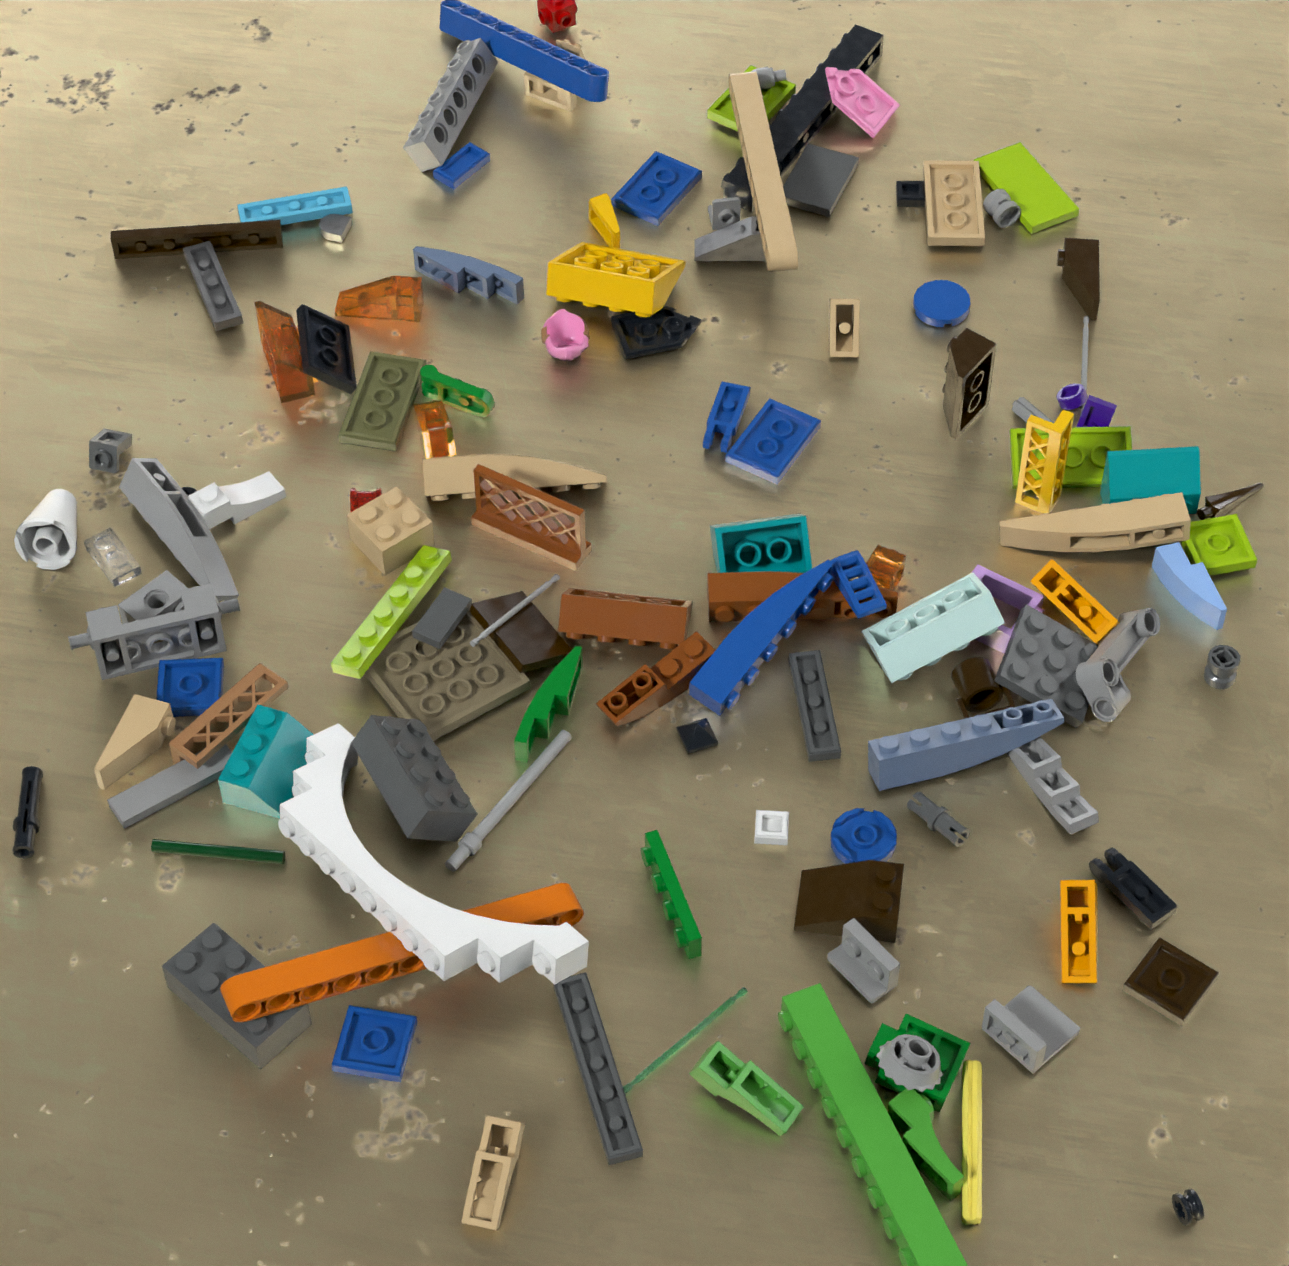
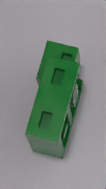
M905 1014L898 1030L882 1023L864 1062L865 1065L879 1071L875 1083L899 1094L906 1088L903 1085H896L893 1079L886 1077L885 1071L878 1066L880 1060L876 1055L880 1052L879 1047L886 1044L887 1041H891L897 1036L904 1034L915 1035L925 1039L939 1053L943 1076L940 1077V1084L935 1085L933 1090L925 1089L923 1092L914 1090L918 1094H924L931 1101L934 1110L940 1112L970 1043L909 1014Z

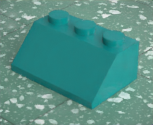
M1199 446L1107 451L1100 489L1103 504L1182 492L1188 513L1197 514L1201 496Z
M798 513L710 525L713 557L717 573L762 571L805 573L812 569L806 515Z
M257 705L218 779L222 802L280 819V804L294 798L292 793V787L294 786L293 771L307 764L305 759L307 738L314 734L289 713Z

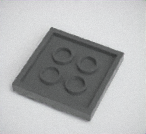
M1026 604L1020 610L994 681L1032 703L1052 699L1064 716V721L1077 728L1083 723L1089 702L1077 683L1076 668L1081 662H1086L1099 646Z

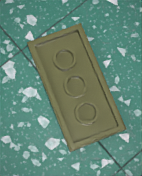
M370 351L339 432V443L397 451L422 382L420 369L427 365V361Z

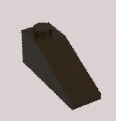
M1065 238L1063 249H1058L1057 266H1062V279L1089 319L1097 320L1100 302L1099 240Z

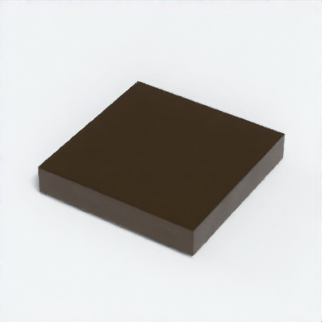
M1159 937L1126 980L1122 991L1178 1025L1183 1026L1215 983L1219 972Z

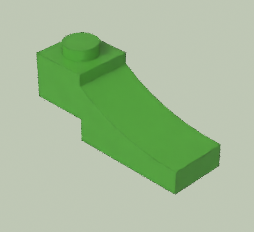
M719 1041L715 1042L705 1051L689 1073L715 1097L719 1095L741 1107L779 1136L786 1133L804 1108L800 1102L751 1060L747 1063L742 1062Z
M905 1089L889 1102L888 1114L896 1129L903 1135L902 1141L917 1169L951 1202L961 1194L964 1176L947 1157L932 1127L935 1110L931 1101L924 1094H918L914 1089Z

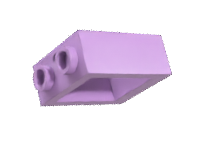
M978 564L972 571L987 587L992 597L1020 610L1027 604L1045 614V610L1042 609L1044 595ZM1015 624L1011 629L1001 625L991 635L980 636L975 640L1005 653Z

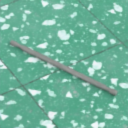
M1085 316L1083 318L1081 384L1087 392L1089 317ZM1086 402L1080 406L1081 414Z
M555 574L551 580L546 581L484 630L479 637L470 641V645L472 647L476 646L480 640L486 638L549 588L553 582L560 579L559 575Z

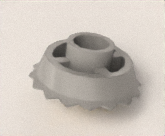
M904 1034L897 1036L891 1041H887L886 1044L879 1047L880 1052L876 1055L880 1060L878 1066L885 1071L886 1077L893 1079L896 1085H903L907 1090L916 1089L923 1092L925 1089L933 1090L935 1085L940 1084V1077L943 1076L940 1056L934 1046L925 1039L915 1035Z

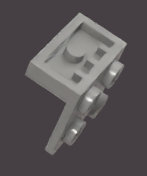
M1027 986L1005 1006L994 999L985 1007L982 1030L1033 1074L1075 1038L1080 1031V1027L1032 986Z

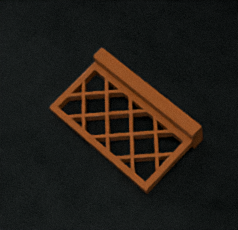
M478 464L473 470L477 510L471 516L472 526L577 571L592 551L591 542L586 541L585 510ZM485 479L491 481L495 488H492ZM512 491L516 492L522 499H518ZM499 493H501L504 496V498L509 502L508 504H506L503 501V499L498 495ZM539 503H542L548 510L545 511ZM524 505H528L536 515H532ZM565 514L574 517L575 522L572 523ZM552 516L562 525L561 527L553 521Z

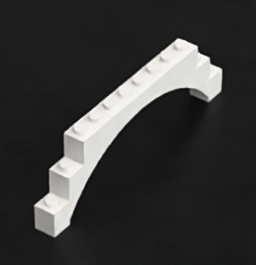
M338 723L307 738V753L305 754L307 764L293 771L294 786L292 787V793L294 798L280 804V820L278 825L281 833L297 844L305 856L311 857L326 875L329 874L338 882L345 893L352 895L360 903L364 911L370 912L379 920L386 931L393 933L402 942L406 950L412 951L421 959L429 971H434L443 981H446L478 963L485 973H489L500 983L533 965L539 974L547 977L555 985L587 967L589 941L567 922L559 926L529 925L477 916L449 907L419 893L384 869L364 848L353 831L342 799L344 785L350 769L358 765V754L351 743L355 737Z

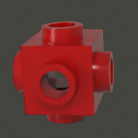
M537 0L540 22L546 25L552 33L576 25L578 9L575 0Z

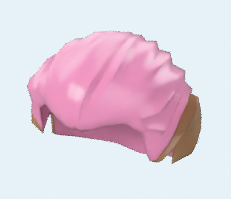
M560 309L546 320L541 330L542 343L546 345L547 351L552 357L564 361H572L574 358L581 356V353L589 346V328L580 316L570 313L565 309Z

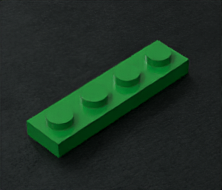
M658 830L645 833V847L641 848V856L646 867L651 866L654 873L651 875L655 892L657 894L662 893L665 900L662 902L667 921L673 920L676 927L673 929L676 944L679 949L684 947L688 959L702 956L701 934Z

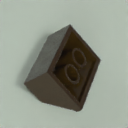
M968 328L958 337L954 336L948 344L947 352H949V356L945 366V373H947L946 382L942 389L944 393L943 409L950 436L955 440L989 405L997 344Z

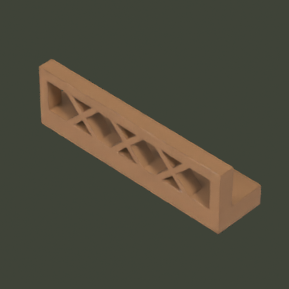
M259 663L169 742L173 763L176 764L185 759L197 769L200 768L248 724L257 705L268 707L289 688L288 682Z

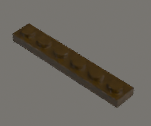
M280 220L111 231L110 238L115 259L184 255L183 248L207 241L211 242L215 252L283 248Z

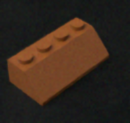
M569 588L561 595L558 632H566V637L572 639H585V635L597 636V641L614 643L616 638L628 639V644L647 646V641L659 642L660 648L675 649L687 639L693 601Z

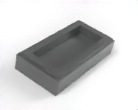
M444 587L412 630L413 638L441 649L469 611L472 599Z

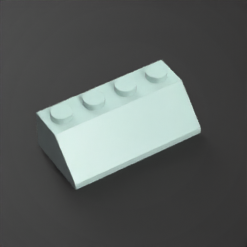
M972 572L866 628L862 633L884 673L893 683L896 680L902 681L909 678L915 670L923 666L936 664L941 660L942 656L951 651H959L966 648L970 641L980 636L991 635L1005 622L990 591Z

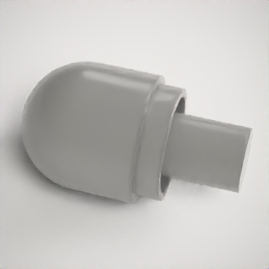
M762 67L751 71L757 72L761 90L775 86V82L786 80L785 69L773 71L772 67Z

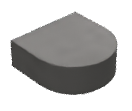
M339 214L326 215L319 223L322 237L342 243L352 226V218Z

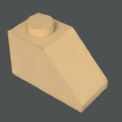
M829 299V357H859L860 299Z

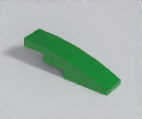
M575 646L553 669L538 689L524 714L514 740L515 760L528 762L535 737L548 739L555 715H569L583 668L582 647Z

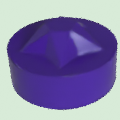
M1073 383L1060 389L1056 398L1062 409L1071 410L1083 405L1087 401L1088 395L1082 384Z

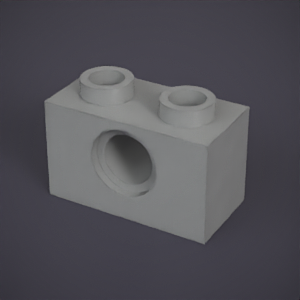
M166 570L118 604L122 624L184 610L180 590L189 588Z

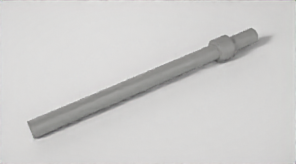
M561 730L473 832L466 833L458 842V849L445 862V866L450 871L455 872L468 856H474L481 848V841L571 740L572 737L569 732Z

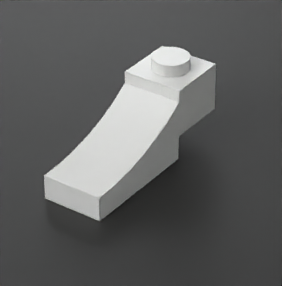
M268 471L253 479L237 484L217 486L214 482L189 495L188 499L201 514L208 528L211 529L228 519L237 524L286 498V493L283 486Z

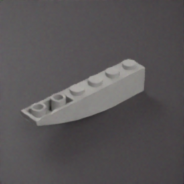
M132 458L119 486L129 502L135 506L143 516V519L149 523L158 534V537L167 545L174 554V557L181 562L199 586L212 584L214 595L218 601L238 598L239 594L223 555L203 517L188 499V495L157 458Z

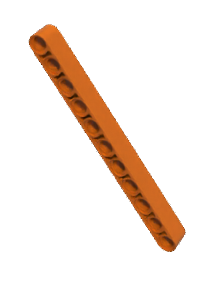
M568 883L554 884L463 910L477 916L529 925L559 926L567 922L573 926L584 916V910ZM386 932L233 976L221 985L220 991L233 1021L241 1023L427 968L423 961L412 951L405 949L402 942L393 933Z

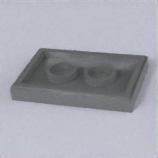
M808 143L783 186L787 205L830 217L858 166L859 157Z

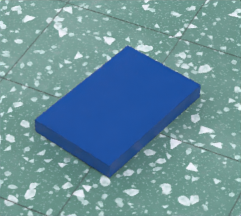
M655 151L611 199L612 206L659 226L702 179V170Z
M769 398L727 452L725 462L778 485L821 428V420Z

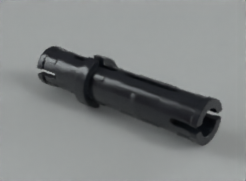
M29 766L22 770L18 816L13 821L15 840L12 851L14 856L22 859L30 858L34 855L35 834L39 832L40 821L37 817L43 771L34 766Z

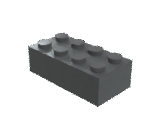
M377 715L369 717L351 743L406 837L409 839L457 842L478 814L472 806L469 796L458 783L455 773L449 768L441 755V750L435 745L427 732L426 726L421 720Z
M213 923L162 965L167 987L259 1069H262L312 1025L308 1004L247 1022L233 1021L221 994V985L233 976L264 968L265 966L219 926Z

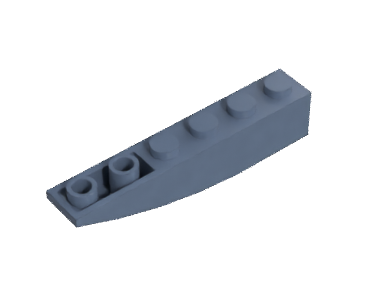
M1048 699L896 735L884 736L868 741V771L879 791L941 777L973 767L1016 749L1063 724L1064 716L1054 701Z

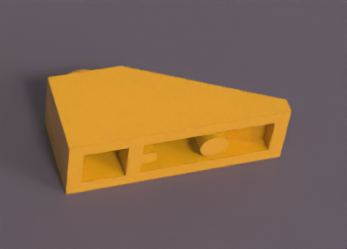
M1053 559L1030 581L1097 645L1120 623Z
M1060 880L1062 984H1097V883L1095 880Z

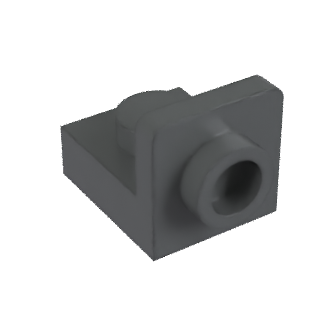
M104 428L89 441V467L110 473L118 472L119 455L132 445V434Z

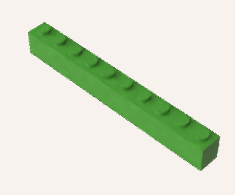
M819 983L783 996L781 1012H778L780 1025L784 1032H790L793 1038L792 1046L798 1060L804 1059L808 1067V1080L812 1088H818L823 1097L821 1102L826 1116L829 1119L833 1117L838 1126L836 1128L838 1139L843 1148H849L853 1156L851 1161L858 1178L863 1177L868 1185V1198L874 1209H880L884 1217L882 1220L883 1227L890 1240L895 1239L900 1248L898 1254L902 1266H968L821 984Z

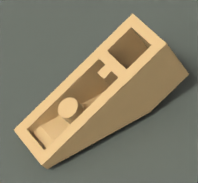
M134 694L94 768L100 789L105 790L160 749L167 736L172 735L176 719L173 717L170 703Z

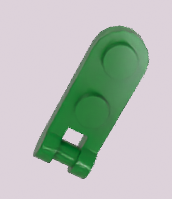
M425 365L420 369V376L423 381L421 384L422 394L425 397L482 418L487 417L495 407L493 396L488 390L439 373L433 365Z

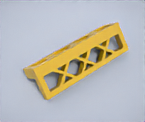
M1063 409L1054 423L1034 415H1030L1028 418L1015 503L1040 513H1050L1061 496L1074 413ZM1035 428L1049 433V437L1042 439L1035 431ZM1039 449L1045 458L1039 460L1032 450ZM1035 469L1042 479L1035 480L1029 471ZM1032 490L1039 500L1025 495V491Z

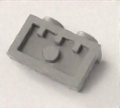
M854 918L844 924L842 944L828 953L827 960L870 1003H874L898 985L900 963Z

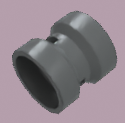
M1218 645L1210 650L1204 670V679L1208 685L1216 689H1227L1234 684L1240 664L1238 651L1228 645Z

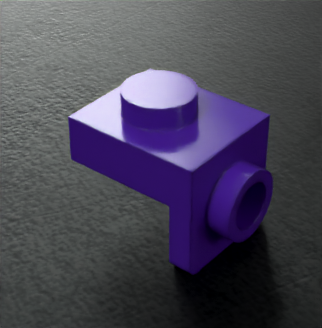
M1089 395L1076 427H1109L1117 405Z

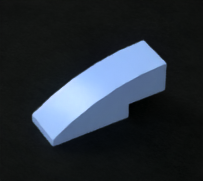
M1179 542L1156 547L1152 568L1164 587L1186 610L1216 630L1222 629L1227 608L1203 562L1191 565Z

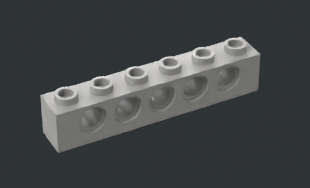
M481 38L473 41L466 40L458 45L456 54L448 63L446 72L439 79L436 90L429 97L426 108L419 115L417 124L408 135L409 138L403 148L421 172L440 167L444 164L498 64V61Z

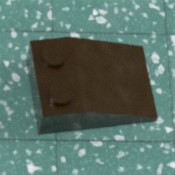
M866 860L802 870L794 930L842 936L843 925L854 918L877 941L895 943L904 864Z

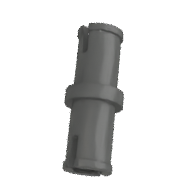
M919 791L913 795L922 804L921 806L913 800H909L907 808L926 821L927 827L930 830L938 831L950 840L954 846L959 847L964 843L955 832H958L966 839L969 837L970 830L951 817L950 811L947 808L937 806L922 792Z

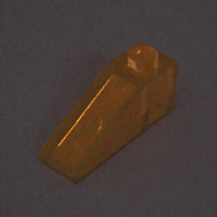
M393 275L339 292L335 308V316L420 322L424 305L422 277Z
M437 400L413 404L424 457L456 456L453 429L443 401Z

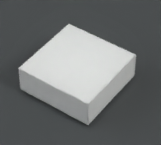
M756 810L754 844L788 846L789 812Z

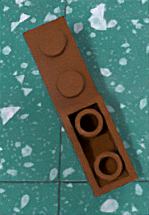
M696 631L651 668L644 664L599 700L596 705L616 726L642 718L689 689L690 681L715 652V649Z

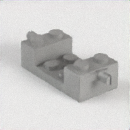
M212 584L180 590L184 610L169 612L146 619H138L129 623H121L117 605L85 612L88 621L87 633L68 636L70 647L73 650L79 647L91 646L95 651L102 680L159 667V660L195 659L225 652L227 650L221 625L222 614L240 611L237 598L219 602L214 595ZM158 640H164V641L159 642V643H154V642H156V641H158Z

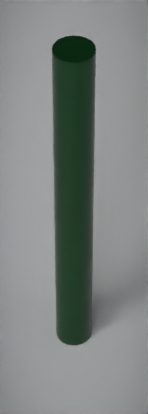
M153 839L151 851L155 853L284 864L285 851L159 839Z

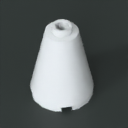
M64 489L50 491L18 527L14 542L15 548L22 559L26 562L30 559L38 563V568L56 570L70 563L77 550V501L72 493Z

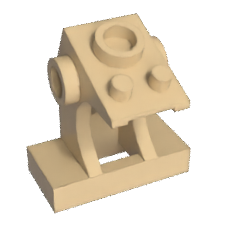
M564 39V41L556 40V46L585 59L580 44H570V41ZM527 71L524 73L525 95L568 111H572L577 106L575 94Z

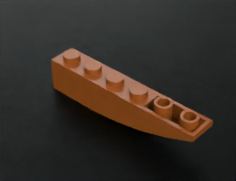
M775 571L708 573L707 599L709 622L742 621L773 593L803 573ZM834 580L825 592L819 591L814 597L816 601L807 615L801 614L798 619L816 620L826 618H857ZM864 587V588L855 590L854 593H855V592H858V591H861V590H863V589H866V588ZM878 587L887 607L865 617L885 618L895 614L897 611L898 593ZM868 597L866 599L860 600L859 603L861 604L872 600V598Z

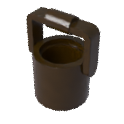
M984 657L969 658L958 664L952 671L951 678L960 698L956 699L963 719L970 718L967 711L980 713L993 708L1001 701L1003 694L1008 706L1000 709L997 708L984 714L1015 707L1009 690L994 681L996 675L989 660Z

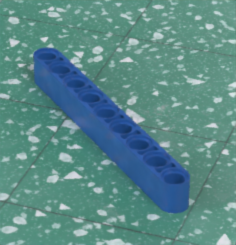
M444 0L441 2L439 25L441 31L462 41H473L481 38L495 57L585 100L603 102L607 99L609 71L461 1Z

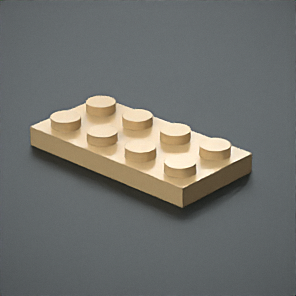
M924 161L923 177L928 246H984L985 232L979 161Z

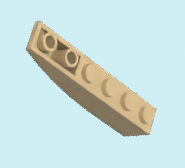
M472 454L422 458L425 496H431L432 501L450 500V494L462 493V499L476 498L473 470L478 464L540 490V487L552 486L553 492L571 490L570 485L582 484L583 489L601 488V482H607L605 474L577 465L539 457L514 454ZM485 479L492 488H495L491 481Z
M1182 492L1163 494L1143 499H1132L1118 503L1101 504L1080 509L1074 508L1067 511L1043 513L1036 516L999 521V542L1001 546L1055 552L1129 550L1189 540L1191 519Z

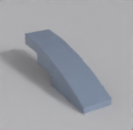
M419 246L413 249L415 270L458 294L466 287L487 299L494 293L515 304H519L524 299L523 278L499 266L446 250Z

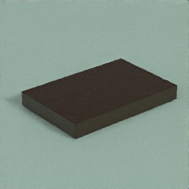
M523 591L475 602L471 604L469 612L482 628L486 630L527 596ZM532 602L489 634L491 639L520 673L560 663L572 650Z

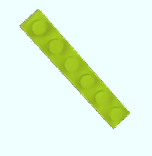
M426 545L422 546L331 662L333 673L357 679L362 678L450 564L452 557L449 550Z

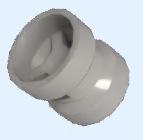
M1004 189L992 191L983 202L984 210L993 216L994 221L1001 228L1011 226L1021 215V208L1016 202L1011 201L1010 195Z

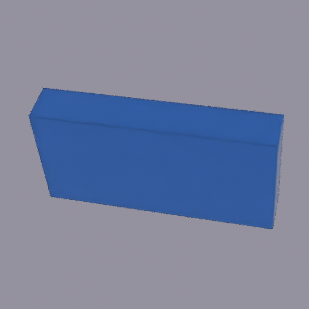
M469 142L447 159L442 166L433 170V177L454 190L490 162V153Z

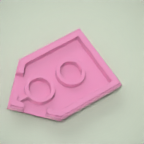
M834 67L825 68L832 103L874 138L900 104L860 69L843 71L837 70Z

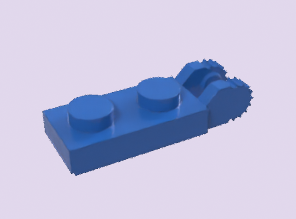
M721 382L707 420L703 448H711L715 432L724 434L720 444L721 452L727 453L729 451L733 436H736L746 408L751 387Z

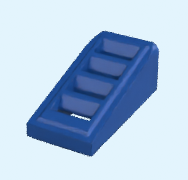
M858 550L831 560L833 562V580L858 619L886 609L887 604ZM858 577V578L855 579V580L848 581V580H850V579H852V578ZM864 587L866 588V589H863V590H861V591H858V592H855V593H854L855 590H858V589H861V588H864ZM868 597L872 598V600L861 604L859 603L860 600L866 599Z

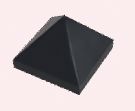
M707 718L676 727L688 754L718 745L716 736Z

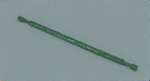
M742 987L736 995L725 1001L640 1072L633 1081L623 1087L624 1092H629L636 1083L641 1082L720 1016L739 997L745 995L748 992L747 989Z

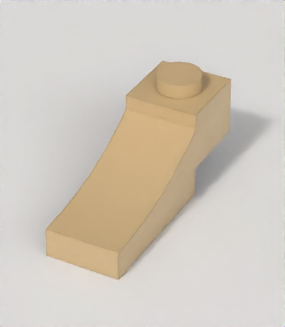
M486 1115L479 1151L476 1150L461 1220L462 1224L499 1231L509 1184L519 1157L525 1124L522 1122Z

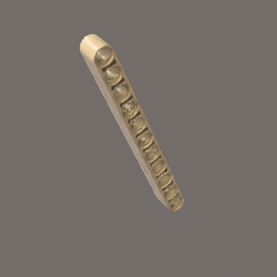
M757 72L729 74V93L768 272L798 270L797 245Z

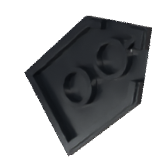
M667 305L663 306L662 309L651 317H640L635 315V312L611 316L612 327L624 359L680 349L702 322V319L692 315L687 317L676 312V309Z

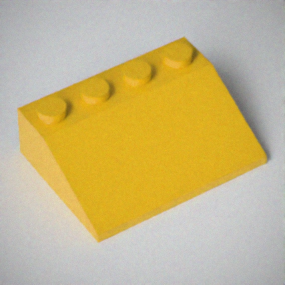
M580 242L548 262L546 295L556 297V300L560 302H571L574 300L582 302V305L587 307L601 305L609 307V310L613 312H624L627 310L635 312V315L640 317H651L665 305L686 266V261Z

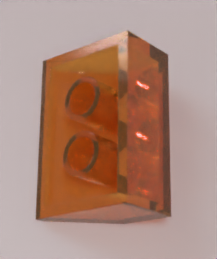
M262 301L254 302L261 345L281 403L315 395L314 383L318 382V379L303 373L298 326L294 324L292 315Z

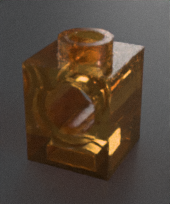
M877 545L866 564L878 587L895 591L904 576L906 555L894 549Z

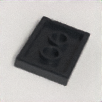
M302 304L296 310L303 373L352 394L356 390L357 385L349 325Z

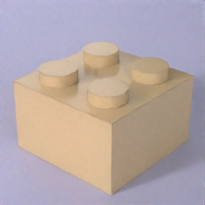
M397 486L346 515L350 540L384 575L412 560L423 545L435 546L433 522Z

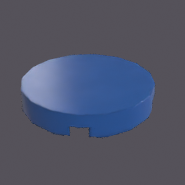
M934 280L924 283L914 294L913 308L915 309V314L928 325L935 327H944L945 324L951 323L952 326L958 325L967 318L970 312V296L966 289L948 280Z
M855 808L844 812L834 822L831 831V848L836 857L845 864L866 860L887 862L893 856L897 845L896 828L892 821L876 810L870 812L864 811L865 808Z

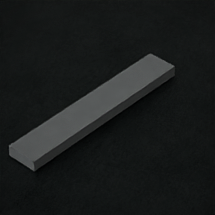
M587 973L569 976L559 983L553 984V988L608 1165L643 1157L641 1142Z

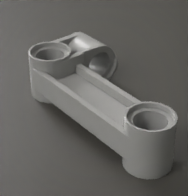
M1153 608L1120 614L1118 617L1120 623L1111 631L1086 662L1078 664L1076 668L1077 683L1083 690L1093 714L1104 722L1114 721L1131 700L1130 690L1120 673L1147 639L1158 634L1160 619Z

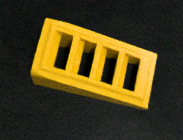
M604 193L589 199V221L609 247L620 249V229L609 195Z

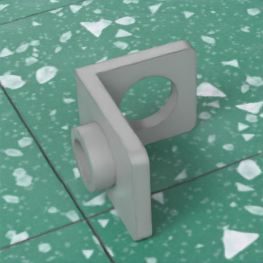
M739 197L715 199L712 201V205L708 206L712 230H719L740 221L741 200Z

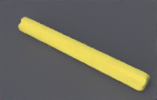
M966 1060L963 1062L962 1175L964 1180L962 1186L961 1220L966 1225H978L981 1223L982 1064L978 1060Z

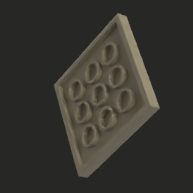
M469 611L441 649L413 638L412 630L417 625L415 623L397 632L365 672L366 677L399 718L421 720L433 741L531 688L528 677L515 668L489 635L480 640L476 646L472 647L470 645V641L479 637L484 629Z

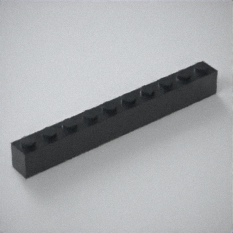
M855 24L849 33L843 35L838 46L831 49L827 59L817 66L811 78L805 80L800 91L792 95L789 104L778 112L776 119L769 125L781 177L838 109L831 100L825 68L834 67L837 70L843 71L860 69L864 74H867L882 56L883 34ZM740 157L734 169L727 173L722 180L723 198L739 197L741 209L752 213L754 211V204L744 158Z

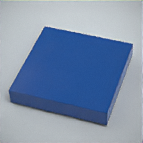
M223 658L159 660L156 700L170 703L173 717L200 716L222 697Z
M349 1005L333 1058L332 1071L401 1083L417 1026V1016Z

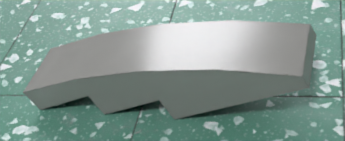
M1041 737L1007 752L1032 791L1070 835L1099 823L1098 812L1080 795V785L1062 768L1061 757Z

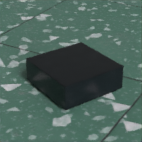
M896 181L897 207H925L924 181Z

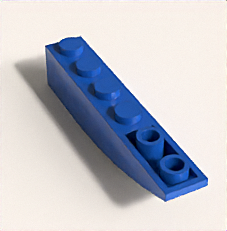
M826 560L801 574L750 612L727 635L690 681L689 695L719 716L726 708L731 710L741 696L739 692L744 685L750 686L760 672L758 668L763 661L769 662L778 650L777 644L783 637L787 639L793 633L797 626L795 621L801 614L807 615L816 601L814 597L818 592H825L834 579L832 576L833 562Z

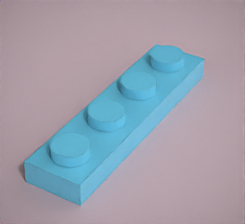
M347 186L237 205L240 222L280 220L281 225L321 219L329 214L345 215L353 213Z

